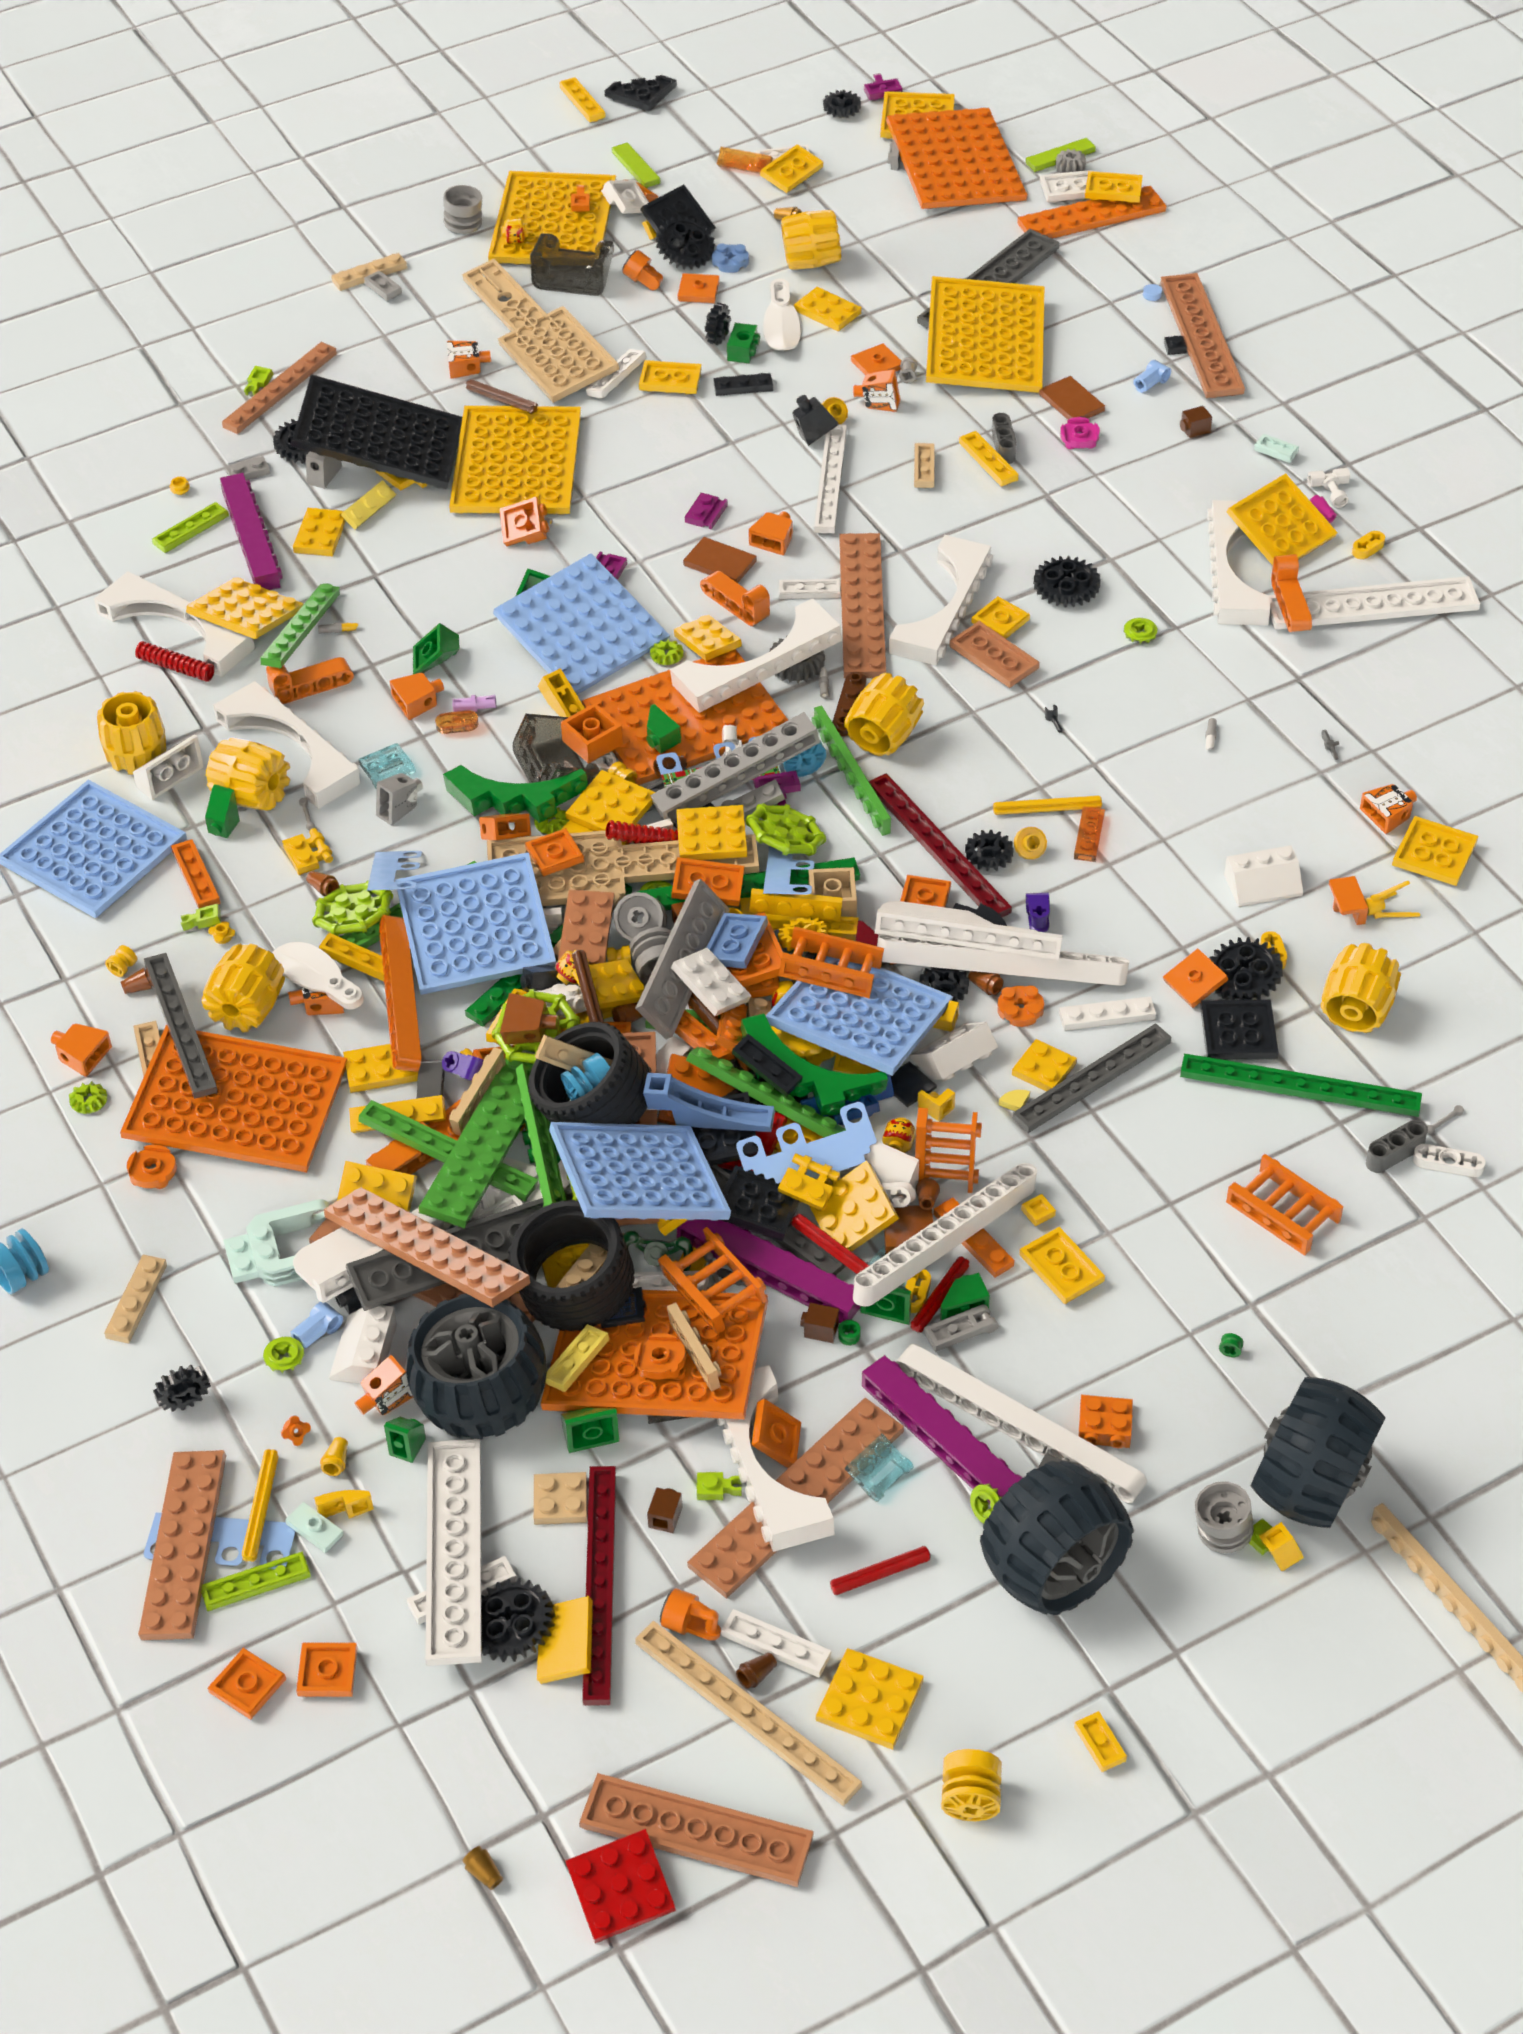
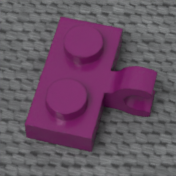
M880 73L873 74L875 82L864 84V92L869 100L884 98L885 91L903 92V88L897 78L883 80Z
M796 771L758 776L753 779L755 789L776 779L785 799H787L786 793L801 791V784ZM786 800L778 802L777 806H784L787 804Z

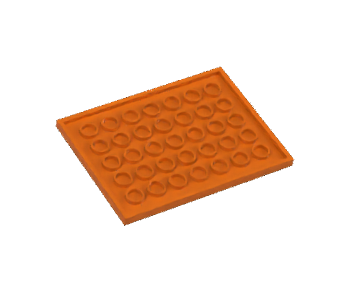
M982 107L979 109L887 115V125L893 140H895L898 146L899 155L921 209L1026 201L1027 193L990 108Z
M734 649L708 661L702 658L693 662L703 665L724 666L739 664L745 661L738 651ZM670 670L582 700L585 708L596 703L622 725L623 745L612 751L617 759L626 765L627 769H632L637 773V778L634 777L635 784L637 785L661 778L655 774L653 769V762L658 755L671 752L676 753L678 756L683 755L687 760L686 768L716 758L713 747L716 744L722 743V729L725 725L737 726V740H741L744 745L748 743L750 738L761 736L774 727L788 721L761 682L699 713L672 685ZM652 704H655L681 727V743L661 754L655 748H651L646 740L647 722ZM725 746L719 749L720 756L724 754Z
M166 1025L120 1131L121 1138L307 1172L345 1073L347 1058L196 1030L218 1093L194 1099L168 1026Z
M643 1290V1300L646 1302V1307H644L645 1322L604 1329L601 1328V1324L594 1326L607 1332L609 1341L566 1392L545 1384L540 1403L542 1410L575 1411L584 1408H616L617 1414L745 1420L768 1306L767 1294H765L767 1302L764 1304L754 1294L726 1313L725 1318H723L726 1329L717 1335L678 1291ZM720 1293L711 1299V1304L713 1306H720L737 1293ZM677 1303L681 1311L685 1310L691 1323L690 1327L697 1329L701 1338V1345H707L711 1354L710 1360L712 1362L716 1361L722 1375L718 1377L720 1388L710 1391L686 1349V1363L680 1370L677 1378L650 1379L640 1376L635 1364L634 1352L641 1341L644 1344L651 1335L667 1333L677 1337L678 1341L682 1344L670 1324L667 1306ZM559 1330L550 1367L581 1331ZM660 1354L659 1357H655V1358H656V1359L664 1358V1354Z

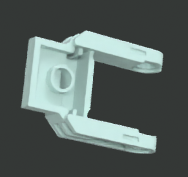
M318 1199L255 1215L246 1227L247 1234L223 1240L234 1284L258 1277L274 1287L302 1280L303 1278L294 1269L293 1259L295 1256L280 1259L274 1236L309 1228L313 1224L323 1222L326 1219L324 1211L318 1214L313 1213L330 1206L328 1201Z

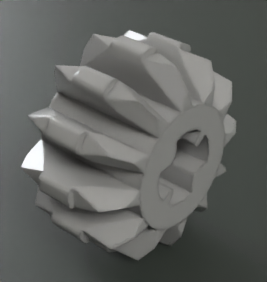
M1075 149L1061 151L1060 154H1057L1056 158L1057 172L1085 171V154H1082L1081 151H1075Z

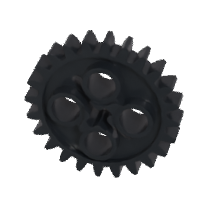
M678 215L677 220L671 217L670 221L666 219L664 224L661 223L655 242H657L656 248L660 249L659 254H665L663 259H670L669 264L675 262L676 268L682 265L683 270L686 269V266L693 270L694 265L699 269L701 264L705 266L706 262L710 261L712 253L715 251V243H713L715 238L710 237L712 232H706L707 226L702 227L701 221L695 223V218H692L690 221L687 216H685V219H682ZM687 231H690V236L686 248L684 250V253L681 254L680 251L685 240Z
M291 419V423L284 422V426H279V431H275L273 436L274 449L276 454H280V458L286 457V461L293 459L294 463L301 460V463L304 464L306 455L310 451L299 450L291 446L297 421Z
M1059 556V560H1055L1052 557L1051 562L1045 560L1044 565H1039L1038 570H1035L1033 580L1034 590H1037V595H1042V600L1048 598L1049 604L1055 601L1056 606L1063 603L1064 607H1067L1068 604L1075 607V603H1079L1082 606L1083 600L1090 602V597L1095 598L1096 593H1099L1101 583L1100 573H1097V568H1092V563L1086 565L1085 559L1079 562L1078 557L1071 560L1070 556H1067L1066 559Z
M1238 937L1237 943L1230 939L1229 946L1220 944L1221 951L1215 949L1214 956L1209 957L1228 977V981L1215 990L1216 994L1222 993V999L1230 996V1000H1235L1236 998L1239 1000H1253L1255 997L1257 1000H1261L1262 994L1269 997V990L1276 991V984H1281L1283 965L1280 960V954L1275 953V947L1268 948V942L1260 945L1259 938L1251 942L1250 937H1247L1246 942H1242V939Z
M518 1578L516 1583L512 1584L510 1579H507L506 1586L503 1587L499 1582H496V1590L493 1591L488 1587L486 1588L488 1595H481L483 1656L489 1654L493 1661L499 1656L502 1662H505L507 1657L511 1656L513 1662H516L517 1654H521L525 1659L527 1658L526 1651L530 1649L536 1653V1644L545 1645L542 1637H550L551 1633L548 1628L555 1626L552 1620L556 1616L553 1610L554 1605L546 1590L542 1591L539 1584L533 1586L531 1580L523 1584L521 1578Z

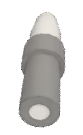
M824 667L821 668L819 674L820 697L823 699L829 696V679L827 670Z
M1215 718L1208 720V728L1205 735L1206 750L1214 748L1217 735V720Z

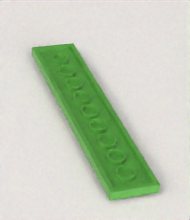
M505 1058V1066L492 1080L419 1205L418 1213L466 1228L526 1121L523 1103L521 1102V1092L517 1083L516 1068L523 1063L532 1069L534 1064L515 1060L510 1062Z

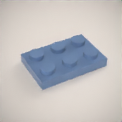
M724 913L706 948L725 967L746 969L768 925L767 916Z

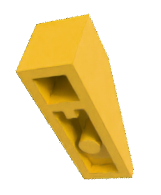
M561 668L542 677L538 688L548 705L563 720L585 709Z

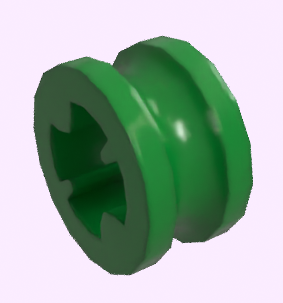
M853 1320L841 1322L838 1326L839 1341L844 1345L850 1346L859 1342L860 1325Z
M1226 1333L1221 1338L1219 1351L1228 1357H1238L1241 1355L1244 1341L1236 1334Z

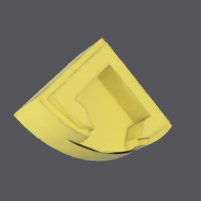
M1009 1091L999 1099V1106L1017 1111L1027 1103L1030 1091Z

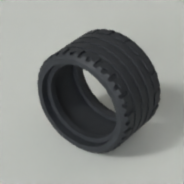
M603 1022L583 1023L571 1027L555 1037L557 1040L592 1053H598L605 1058L613 1060L609 1071L602 1081L580 1098L570 1101L562 1082L561 1074L566 1071L572 1074L571 1071L536 1059L529 1076V1095L533 1104L550 1123L636 1124L647 1109L643 1092L647 1073H652V1070L623 1034L613 1025Z
M564 1200L551 1203L533 1212L515 1231L514 1237L510 1242L511 1246L508 1249L509 1265L529 1275L530 1284L519 1290V1293L529 1313L543 1325L549 1326L552 1329H559L560 1331H581L587 1324L594 1327L609 1320L614 1314L618 1313L619 1309L625 1305V1301L630 1297L635 1280V1270L624 1236L615 1218L593 1219L585 1217L579 1201ZM576 1244H593L608 1251L607 1258L600 1270L582 1283L565 1288H552L536 1281L537 1273L545 1260L565 1247Z

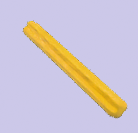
M1101 796L995 802L993 803V812L995 815L1096 809L1102 807Z
M266 1449L263 1454L241 1554L242 1559L246 1562H254L257 1559L279 1457L278 1451L275 1449Z

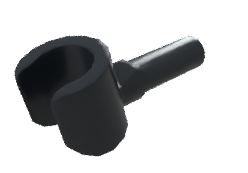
M1053 705V710H1048L1045 707V719L1052 721L1058 733H1061L1063 729L1058 721V707Z

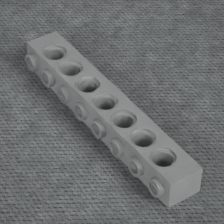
M805 712L728 754L717 758L706 766L697 769L693 773L678 779L671 785L658 790L651 795L654 806L663 820L670 818L673 823L677 821L676 809L701 808L820 743L817 729Z

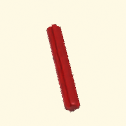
M797 1214L793 1217L791 1224L794 1228L854 1273L858 1274L870 1266L802 1214Z
M959 1256L911 1321V1329L917 1333L923 1332L924 1327L928 1325L941 1307L955 1279L962 1277L969 1268L968 1259Z
M926 1546L916 1548L830 1581V1588L834 1595H839L928 1562L930 1560V1552Z

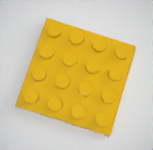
M885 91L880 138H893L886 122L887 115L954 110L955 94Z
M1286 473L1232 505L1226 511L1272 565L1275 556L1296 554L1299 560L1333 539L1338 533Z
M233 578L188 604L186 613L257 639L295 616L304 603L296 601L292 597L280 595L276 591L264 589L258 584L246 582L242 578Z

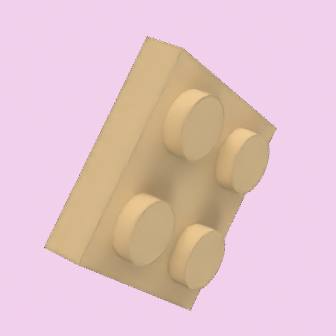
M586 1472L534 1474V1525L587 1522Z

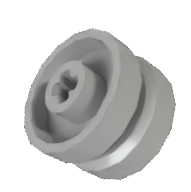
M634 892L626 895L618 902L614 910L613 920L616 930L621 936L632 941L638 933L654 927L666 928L667 914L665 907L658 899L647 893ZM640 914L644 915V917H642V923L638 922L637 920Z

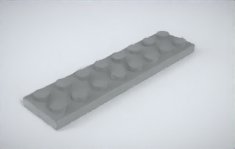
M702 879L694 881L635 1008L665 1039L673 1037L692 995L689 987L671 969L673 962L705 949L723 914L729 913L730 910Z

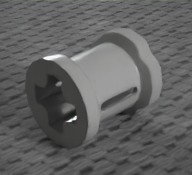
M911 357L902 359L899 377L905 383L913 382L916 379L917 361Z

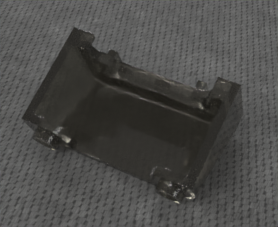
M541 233L530 254L532 284L541 290L593 296L602 294L606 286L612 261L614 241L601 240L596 244L595 252L561 249L559 239L555 235Z
M525 714L514 737L512 748L529 783L552 780L583 769L586 772L589 785L599 774L600 769L595 763H589L584 767L577 753L562 741L561 722L569 717Z

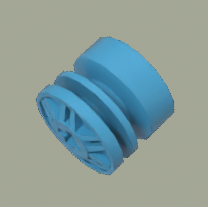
M820 740V743L783 762L782 766L786 772L796 771L798 777L810 775L823 765L826 759V749Z
M595 1053L582 1062L585 1073L577 1066L571 1068L572 1074L568 1071L561 1074L566 1093L571 1101L584 1096L594 1089L609 1071L610 1066L600 1054Z
M23 1228L16 1231L15 1236L9 1235L6 1237L8 1248L0 1242V1285L10 1295L26 1286L24 1274L30 1280L35 1281L38 1279V1274L43 1276L49 1272L47 1261L40 1246Z

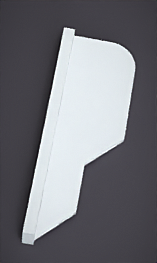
M902 901L882 904L877 912L875 934L1059 960L1063 936L1031 929L996 925L966 910Z
M486 1193L473 1215L488 1208ZM419 1208L411 1212V1214L444 1231L457 1227L456 1225L418 1213ZM341 1227L298 1251L293 1259V1265L296 1273L316 1290L317 1298L322 1303H325L353 1287L345 1268L347 1263L385 1251V1249Z

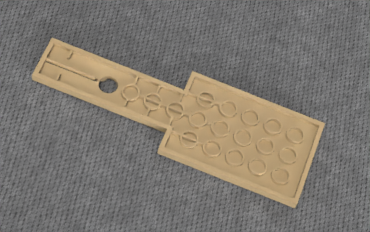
M495 259L462 274L463 280L511 331L498 338L499 345L553 403L619 370L618 362L564 306L546 314ZM504 295L507 298H511L506 302L499 301V298Z
M606 831L570 833L584 856L583 863L543 877L530 856L542 906L567 904L569 889L597 891L601 885L618 893L622 899L626 896L625 883L674 879L677 857H680L679 840L622 845L620 839L618 841H614L613 838L608 840ZM755 834L746 835L747 857L703 861L745 866L744 874L759 872V860ZM542 836L487 840L488 861L527 853L525 842Z

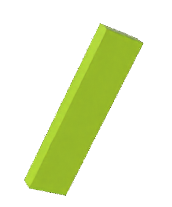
M1086 137L1026 157L1025 163L1034 172L1055 166L1057 154H1060L1061 151L1075 149V151H1081L1082 154L1088 155L1096 152V146Z
M628 142L612 147L614 156L641 185L648 188L660 184V177Z
M214 502L153 537L152 543L162 552L167 553L229 516L228 510Z
M303 1551L205 1583L202 1585L201 1593L208 1612L309 1578L311 1575ZM287 1562L286 1567L283 1566V1565H279V1564H282V1563Z

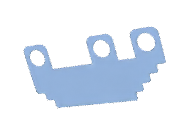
M856 1102L841 1108L840 1114L846 1131L806 1143L798 1123L778 1128L776 1135L782 1152L767 1157L761 1139L758 1136L740 1140L736 1148L744 1171L752 1169L755 1175L764 1174L765 1179L774 1178L778 1184L781 1183L788 1167L798 1171L800 1165L792 1162L795 1153L801 1156H810L813 1158V1161L819 1164H828L837 1172L864 1163V1155L870 1153L869 1146L877 1142L864 1104ZM851 1108H858L862 1112V1119L857 1123H852L847 1119V1112ZM787 1129H794L798 1133V1140L793 1144H787L783 1140V1133ZM748 1142H754L758 1146V1153L753 1157H747L743 1153V1146ZM809 1169L806 1173L807 1176L814 1179L820 1176V1174Z

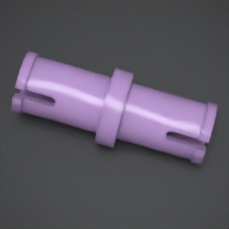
M471 695L469 698L452 699L454 712L467 710L478 712V709L497 708L495 695L480 697Z

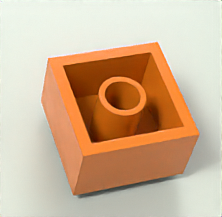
M596 703L561 722L562 741L588 764L623 745L622 725Z

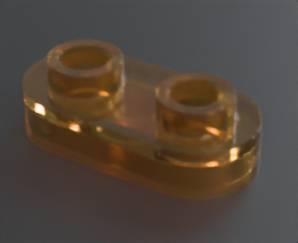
M469 710L442 713L435 719L437 731L443 734L469 732L475 730L479 725L478 715Z

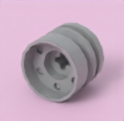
M456 185L448 188L444 193L445 227L452 232L461 234L477 231L482 224L481 192L468 185Z
M654 927L638 933L631 941L630 953L635 964L637 976L644 986H646L671 933V930L667 928Z
M1215 1482L1199 1492L1195 1501V1514L1198 1534L1203 1544L1210 1550L1219 1553H1233L1243 1549L1250 1542L1254 1533L1251 1500L1247 1492L1239 1485L1231 1482Z

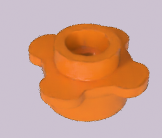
M294 1415L285 1422L281 1436L284 1439H290L295 1446H299L303 1443L305 1434L310 1432L311 1426L308 1422L303 1423L298 1416Z

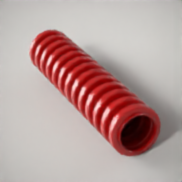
M145 641L139 642L135 649L137 659H142L172 671L175 670L178 673L181 672L205 682H209L214 675V665L211 663L202 662L201 660L166 648L163 649L160 646L158 647Z
M610 820L607 823L605 832L608 840L613 838L614 841H618L620 839L621 842L627 841L631 843L633 841L634 844L639 842L641 844L678 841V830H675V832L673 829L667 830V828H662L661 830L660 827L654 829L653 826L648 828L647 825L641 827L640 824L634 825V823H629L628 825L627 822L621 824L620 821L615 823L614 820Z

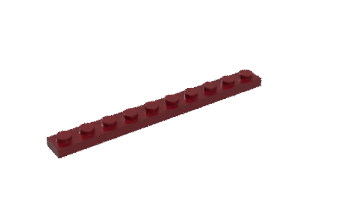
M887 773L869 781L880 801L977 906L980 903L995 910L1001 917L1012 913V906Z
M616 1466L589 1467L586 1597L589 1596L593 1600L591 1673L583 1674V1706L611 1705Z

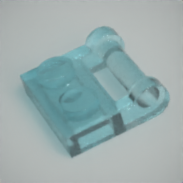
M398 743L359 758V765L376 789L378 781L399 773L410 775L416 772L414 764ZM401 764L403 765V766H401V767H399V768H397V769H394V770H392V771H390V772H387V773L382 774V775H380V776L378 775V774H380V773H382V772H384V771H387V770H389V769H392V768H394V767H396V766H399V765H401Z
M881 1433L844 1469L872 1500L879 1502L884 1497V1492L904 1473L908 1474L914 1467L912 1462L908 1458L903 1457L884 1434ZM892 1461L896 1467L877 1485H874L870 1480Z

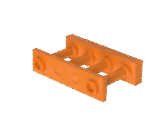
M794 926L791 948H795L793 954L783 953L779 971L780 977L870 998L875 976L870 974L872 967L881 968L884 948ZM803 952L816 953V959L802 957ZM826 957L840 959L838 965L825 963ZM848 963L861 964V971L847 968Z
M918 1108L915 1158L919 1159L918 1182L930 1177L968 1180V1193H973V1183L978 1184L979 1169H975L976 1137L981 1138L982 1123L977 1122L978 1112H973L972 1124L932 1121V1119L928 1118V1108ZM931 1132L971 1134V1139L932 1137ZM931 1147L970 1150V1156L933 1153L927 1149H931ZM935 1162L969 1165V1171L931 1168V1165L926 1164Z
M1264 1154L1261 1158L1259 1170L1261 1173L1246 1187H1242L1236 1182L1232 1183L1228 1187L1226 1203L1305 1256L1311 1250L1312 1233L1327 1218L1338 1224L1341 1221L1344 1206L1336 1199L1329 1197L1281 1165L1276 1159H1272ZM1269 1178L1280 1185L1265 1200H1261L1253 1194ZM1289 1191L1300 1199L1283 1214L1272 1206ZM1309 1204L1318 1210L1319 1213L1305 1227H1301L1292 1220Z
M706 1227L703 1229L707 1240L706 1243L679 1261H672L665 1254L658 1259L663 1275L718 1335L726 1329L723 1322L725 1314L754 1294L763 1304L767 1302L764 1292L766 1286L759 1277L755 1278L726 1248L723 1239L717 1232L713 1234ZM712 1250L719 1256L718 1259L694 1275L685 1276L683 1271L685 1268ZM725 1265H728L733 1271L706 1291H699L697 1289V1284ZM740 1279L747 1286L720 1306H713L711 1304L712 1298Z

